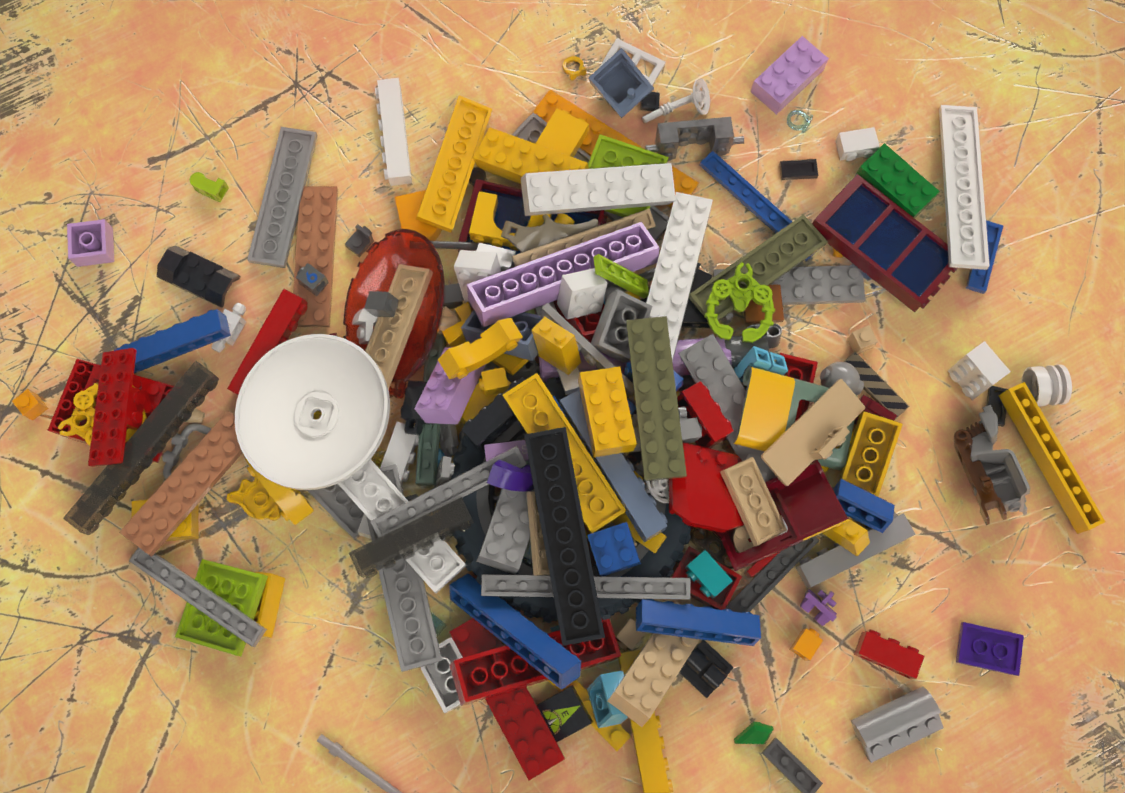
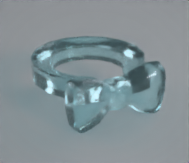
M793 110L788 114L787 125L792 130H802L805 133L810 126L813 115L810 114L808 116L802 110ZM799 114L803 116L806 124L794 125L791 122V117Z

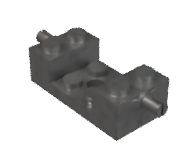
M731 117L658 123L655 145H646L645 149L669 157L668 161L676 159L678 145L687 146L688 144L695 143L702 145L709 142L711 152L714 151L718 156H723L730 152L733 144H744V136L734 137Z

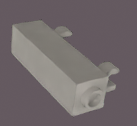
M685 406L678 407L682 442L692 443L702 437V427L698 423L697 417L687 419ZM637 414L631 417L637 445L634 451L629 453L641 451Z

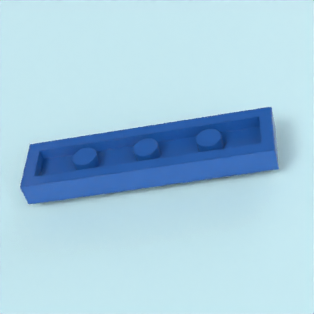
M987 220L989 267L987 270L971 269L966 289L982 294L987 291L1003 230V225Z

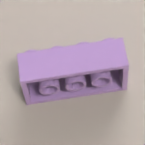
M802 36L754 80L751 93L777 115L825 69L829 58Z
M444 347L442 354H443L448 348H452V347ZM438 361L416 404V412L425 423L458 424L485 365L469 372L462 379H458V377L449 379Z

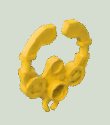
M94 383L93 386L75 395L74 405L76 407L71 418L62 421L58 426V429L61 430L68 424L71 426V430L68 432L62 430L60 435L72 436L77 434L84 438L89 446L91 445L98 383ZM143 411L141 430L143 429L147 420L145 411ZM87 419V423L85 425L79 426V423L82 420ZM127 429L125 442L131 443L132 439L141 430Z

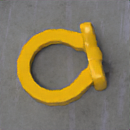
M571 56L564 60L563 70L569 75L571 81L580 75H586V67H584L583 60L580 57ZM573 61L580 64L579 70L576 72L568 70L567 64Z

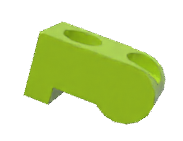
M200 172L192 174L189 179L195 191L217 202L222 201L229 189L225 180L218 178L215 182L206 178Z

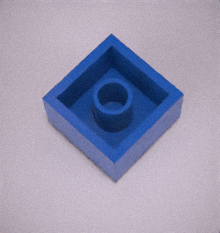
M627 522L587 535L601 576L641 564Z

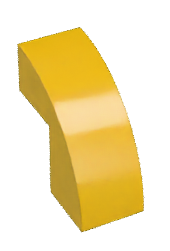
M469 302L455 308L460 322L442 331L449 347H455L466 342L461 327L473 312Z

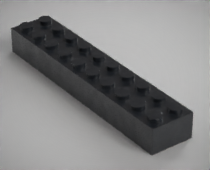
M566 427L524 434L562 644L565 646L605 638Z

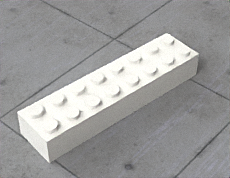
M672 163L525 173L521 177L525 216L669 205L676 201Z

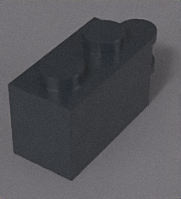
M408 380V385L405 388L404 403L400 411V418L406 421L404 429L406 434L421 435L423 425H430V423H425L415 410L427 382Z

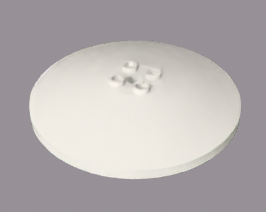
M327 334L304 335L287 340L266 353L254 365L242 384L235 408V431L240 448L255 470L265 478L281 486L297 490H316L338 484L358 472L372 458L383 440L390 414V397L387 383L382 371L372 357L351 341ZM321 410V417L315 420L313 418L314 413Z

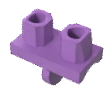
M809 589L805 593V598L800 607L809 613L816 606L820 612L814 619L821 626L830 620L833 622L837 618V613L826 603L832 608L837 604L831 599L834 593L830 591L826 594L820 590L817 594L822 598L821 600Z

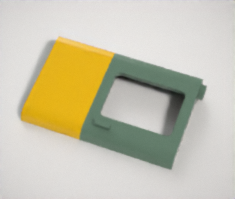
M747 367L743 376V384L747 386L738 433L733 440V444L765 452L795 423L799 401L802 399L815 403L829 388L755 367ZM855 419L847 427L850 433L845 437V442L838 449L834 448L832 455L827 459H818L821 466L839 471L844 468Z

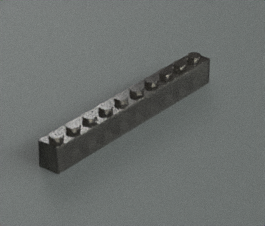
M195 361L125 444L123 462L121 464L107 465L63 519L83 534L90 535L99 528V523L102 519L112 512L113 506L117 501L125 497L128 488L139 480V475L143 470L150 467L153 458L165 449L168 440L178 433L179 427L183 422L190 419L193 410L204 402L208 392L215 389L219 378Z

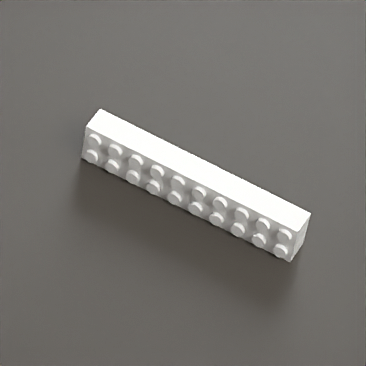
M676 192L675 195L676 201L673 202L646 302L653 306L649 318L667 316L672 362L713 201L712 199Z

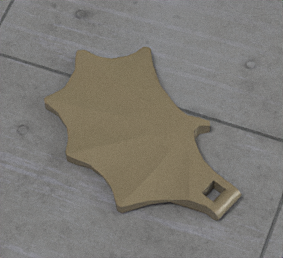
M545 214L543 215V225L536 227H525L506 221L501 237L509 240L523 253L598 227V220L593 219L576 225L560 224L554 222ZM511 228L516 229L514 236L509 235Z

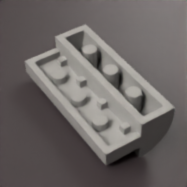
M923 686L851 720L857 739L861 742L866 757L871 763L944 728L939 716L941 713L932 695Z

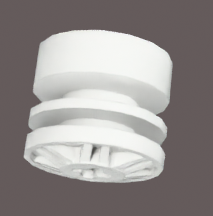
M1048 365L1045 368L1035 366L1027 367L1024 370L1022 383H1026L1039 407L1048 404L1052 406L1057 404L1064 405L1069 402L1072 394V381L1069 371L1064 365Z

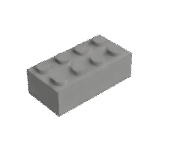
M501 489L476 562L516 575L530 537L527 492Z

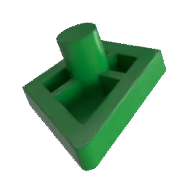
M753 721L734 738V743L766 744L774 730L773 726Z

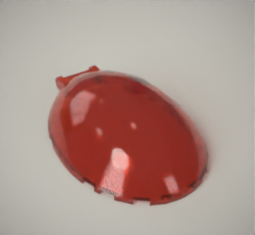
M410 229L391 231L385 234V238L381 241H375L366 251L368 255L363 262L359 261L357 275L351 279L343 325H346V336H343V338L353 342L365 351L368 344H359V338H357L359 325H352L355 314L365 308L369 291L388 292L399 264L426 268L433 272L391 382L395 384V387L389 388V396H394L397 399L404 397L406 383L416 375L429 358L441 329L446 302L445 277L440 256L433 243L426 236Z

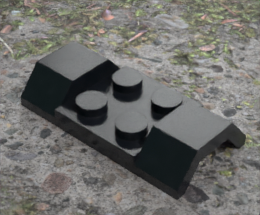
M176 245L165 251L157 265V278L221 308L224 306L225 295L230 286L241 277L223 268L221 265Z

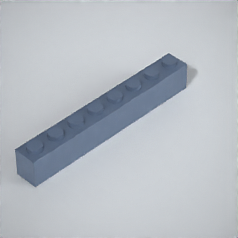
M579 389L561 399L559 404L572 428L593 458ZM624 453L594 457V462L626 509V515L643 542L665 531L667 528L666 523H668L665 515L662 512L659 513L655 507L657 505L652 495L646 493L643 480L640 477H636L633 472L635 469L629 460L626 461L622 455Z

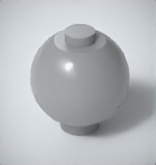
M834 362L823 369L820 374L821 386L830 388L838 379H843L855 395H859L863 390L864 383L860 380L857 369L847 362Z

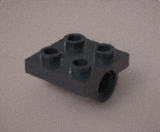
M702 640L691 652L679 673L705 698H708L726 679L734 667L705 640Z

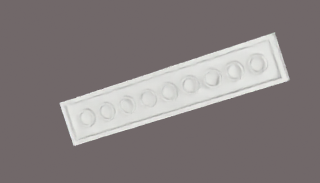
M941 105L939 108L949 267L987 270L989 267L977 107Z

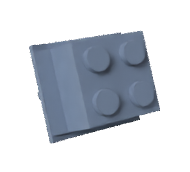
M622 48L589 77L590 84L621 118L654 90V87Z

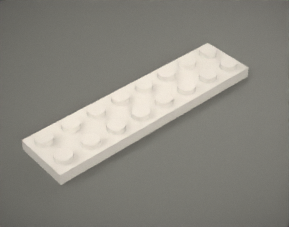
M371 459L354 475L338 483L370 520L408 502ZM424 518L386 537L435 593L441 590L467 566Z

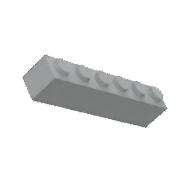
M894 513L893 522L883 533L868 526L870 543L858 556L835 543L834 546L836 548L830 551L828 548L817 552L818 557L811 559L809 556L799 561L801 565L796 567L806 588L809 589L916 535L904 513L899 516Z

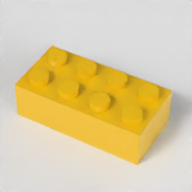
M620 366L580 372L578 384L593 458L634 451L637 443Z
M862 411L849 446L846 464L841 470L838 482L840 479H843L879 497L903 424Z

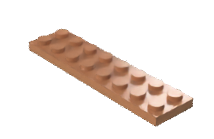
M304 186L298 214L293 293L306 300L308 308L306 313L300 317L298 327H330L338 202L337 186ZM307 263L325 275L329 282L318 296H315L303 287L296 279L299 269L305 267Z
M229 411L224 414L119 532L121 535L152 557L243 453L237 440L234 414Z

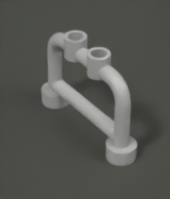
M193 423L186 426L181 435L176 433L173 436L171 443L175 446L172 452L166 451L162 458L166 462L163 469L165 480L171 475L173 466L178 463L179 454L182 448L187 445L190 433L198 431L207 435L211 428Z

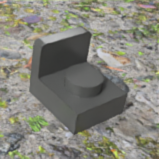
M357 224L355 226L357 231L349 238L345 246L360 258L374 240L372 232L366 226L362 228Z

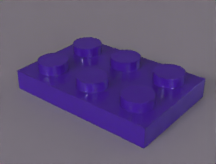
M961 622L956 663L1019 676L1024 635Z

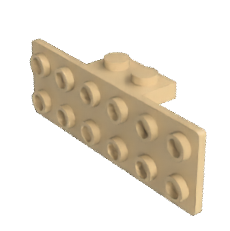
M838 379L761 455V458L785 486H789L814 460L827 459L832 455V450L836 446H840L845 442V437L850 433L847 427L865 409V406L843 379Z

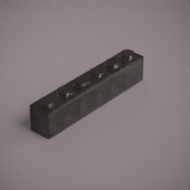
M461 497L349 552V555L358 575L362 578L366 577V579L371 578L377 574L378 570L382 568L389 569L396 565V561L402 558L404 560L409 559L415 555L414 552L420 549L423 551L434 546V542L440 539L445 541L453 536L452 533L458 530L463 532L471 527L470 524L474 523Z

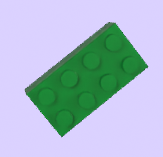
M885 143L860 166L856 175L858 174L913 218H916L940 192Z

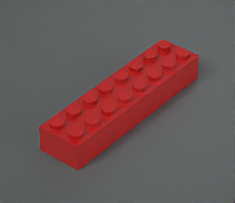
M473 618L449 631L463 658L504 646L501 640ZM527 687L485 699L529 781L565 760V756Z
M602 619L605 638L563 646L567 651L579 658L581 670L611 662L621 657L610 619ZM560 630L548 633L553 640L563 645ZM507 645L453 660L449 665L461 706L549 680Z

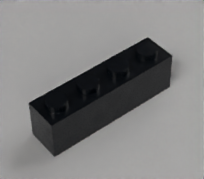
M521 377L519 380L513 381L504 393L522 383L525 379ZM504 393L498 394L489 406L483 407L474 419H469L462 428L464 435L480 452L485 449L484 445L493 442L518 420L504 399Z

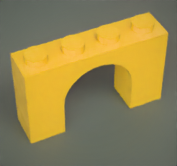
M479 191L469 231L470 240H473L475 243H490L496 247L506 246L512 250L519 251L509 240L501 237L502 230L494 223L498 205L497 195ZM532 215L526 227L543 225V215Z

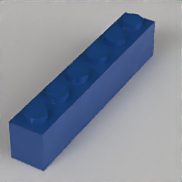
M216 309L209 310L203 315L192 317L183 323L174 324L168 329L159 330L150 336L141 337L130 344H123L115 350L128 348L137 350L135 374L229 337L231 334L227 316Z
M642 599L636 607V631L754 646L761 639L760 616L750 612L739 613L733 612L730 609L717 610L709 606L695 607L692 604L681 605L674 604L672 601L659 602L654 599Z

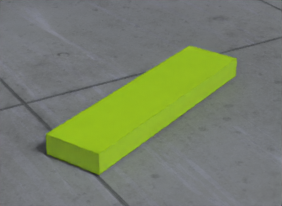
M600 254L593 257L595 274L644 299L648 297L647 279Z

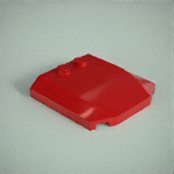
M683 443L687 476L669 479V512L672 515L676 513L682 518V522L688 526L722 533L743 526L744 523L720 473L742 462V459L736 454Z

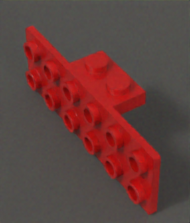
M134 348L104 352L102 355L88 466L121 464L124 457L127 428L132 430H141L146 392L132 386L137 352Z

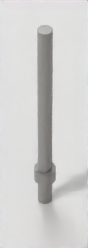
M323 734L317 739V742L330 750L329 753L331 755L341 758L387 793H402L342 749L343 746L339 743H333Z

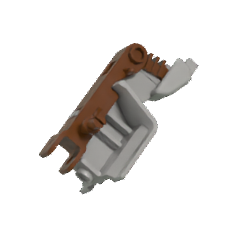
M991 405L983 407L984 412L979 413L981 421L979 423L975 422V427L971 424L970 429L966 427V430L961 429L954 434L955 450L980 505V513L986 525L990 524L987 510L997 508L1003 520L1007 519V511L1016 512L1019 510L1023 515H1026L1025 495L1030 494V486L1014 452L1009 449L993 450V445L997 441L998 417Z

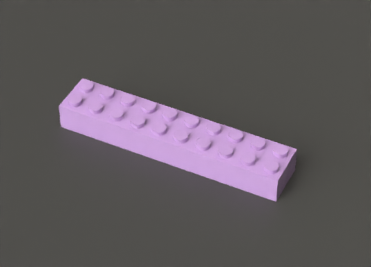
M639 222L467 284L468 300L483 327L496 323L498 320L507 319L558 300L562 275L595 268L593 257L597 254L634 272L658 262L659 246L643 223Z

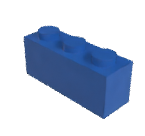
M840 479L833 488L837 499L848 517L881 533L893 522L894 504L843 479Z

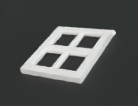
M617 38L600 67L619 48H622L624 51L634 55L631 60L635 65L638 64L640 59L655 65L649 77L644 75L653 86L666 62Z

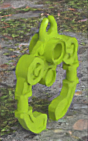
M741 262L736 267L733 277L727 280H717L711 289L712 292L708 300H706L707 313H705L704 317L707 318L710 328L717 337L730 340L734 332L733 328L729 325L720 324L717 319L718 314H714L715 306H719L718 300H725L730 297L734 310L737 312H743L749 302L753 300L756 304L762 305L761 312L765 313L764 320L760 321L758 329L747 328L742 332V341L753 343L759 340L768 331L770 326L774 325V321H772V316L775 312L772 300L773 294L769 286L760 285L752 277L753 270L749 263L745 265L748 272L746 274L741 273L740 269L744 266V263ZM738 282H744L747 288H740Z

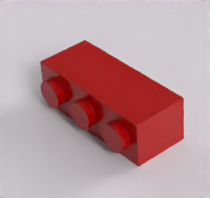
M869 629V632L861 633L854 652L855 656L906 678L917 679L925 657L919 654L918 649L911 646L905 648L899 645V641L892 638L884 639L880 637L881 634L874 630Z

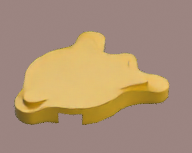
M256 476L253 482L243 479L239 490L227 494L226 499L228 502L240 505L244 512L254 519L276 521L281 516L280 507Z

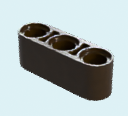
M693 527L689 534L691 542L702 552L706 550L715 561L734 570L733 566L729 567L724 562L725 557L729 556L723 542L710 530ZM694 531H702L704 538L701 540L697 539L694 536ZM712 543L716 544L719 547L718 553L711 552L709 545Z

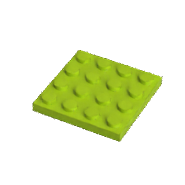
M600 134L588 166L589 169L666 164L669 157ZM651 206L608 209L605 211L621 217H627L650 209Z
M202 559L195 580L254 620L268 576ZM186 603L175 635L176 638L242 657L246 642L190 603Z

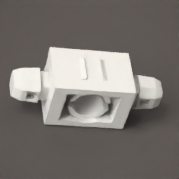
M240 303L234 305L232 312L227 309L223 311V314L227 316L231 336L212 343L211 348L219 353L225 348V343L231 346L234 345L246 324V321L241 317V315H244L246 307Z

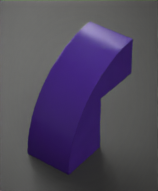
M500 459L493 464L487 480L488 484L511 491L527 492L534 490L529 464L522 469Z

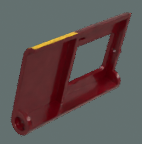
M818 459L814 460L789 486H785L778 477L765 482L775 505L778 507L787 525V532L741 553L735 551L728 532H718L735 571L849 521Z

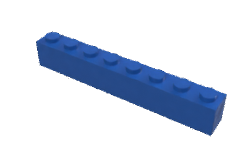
M466 574L449 584L450 600L561 690L580 677L581 661L576 655L567 651L563 645L557 643L546 632L540 630L532 621L522 616L518 610L508 605L505 600L498 596H481L482 585L470 574Z

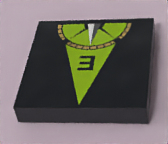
M573 685L537 705L556 742L593 723Z

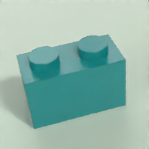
M706 550L685 567L687 570L686 575L693 582L696 580L701 586L699 588L700 591L707 598L710 596L713 599L733 581Z

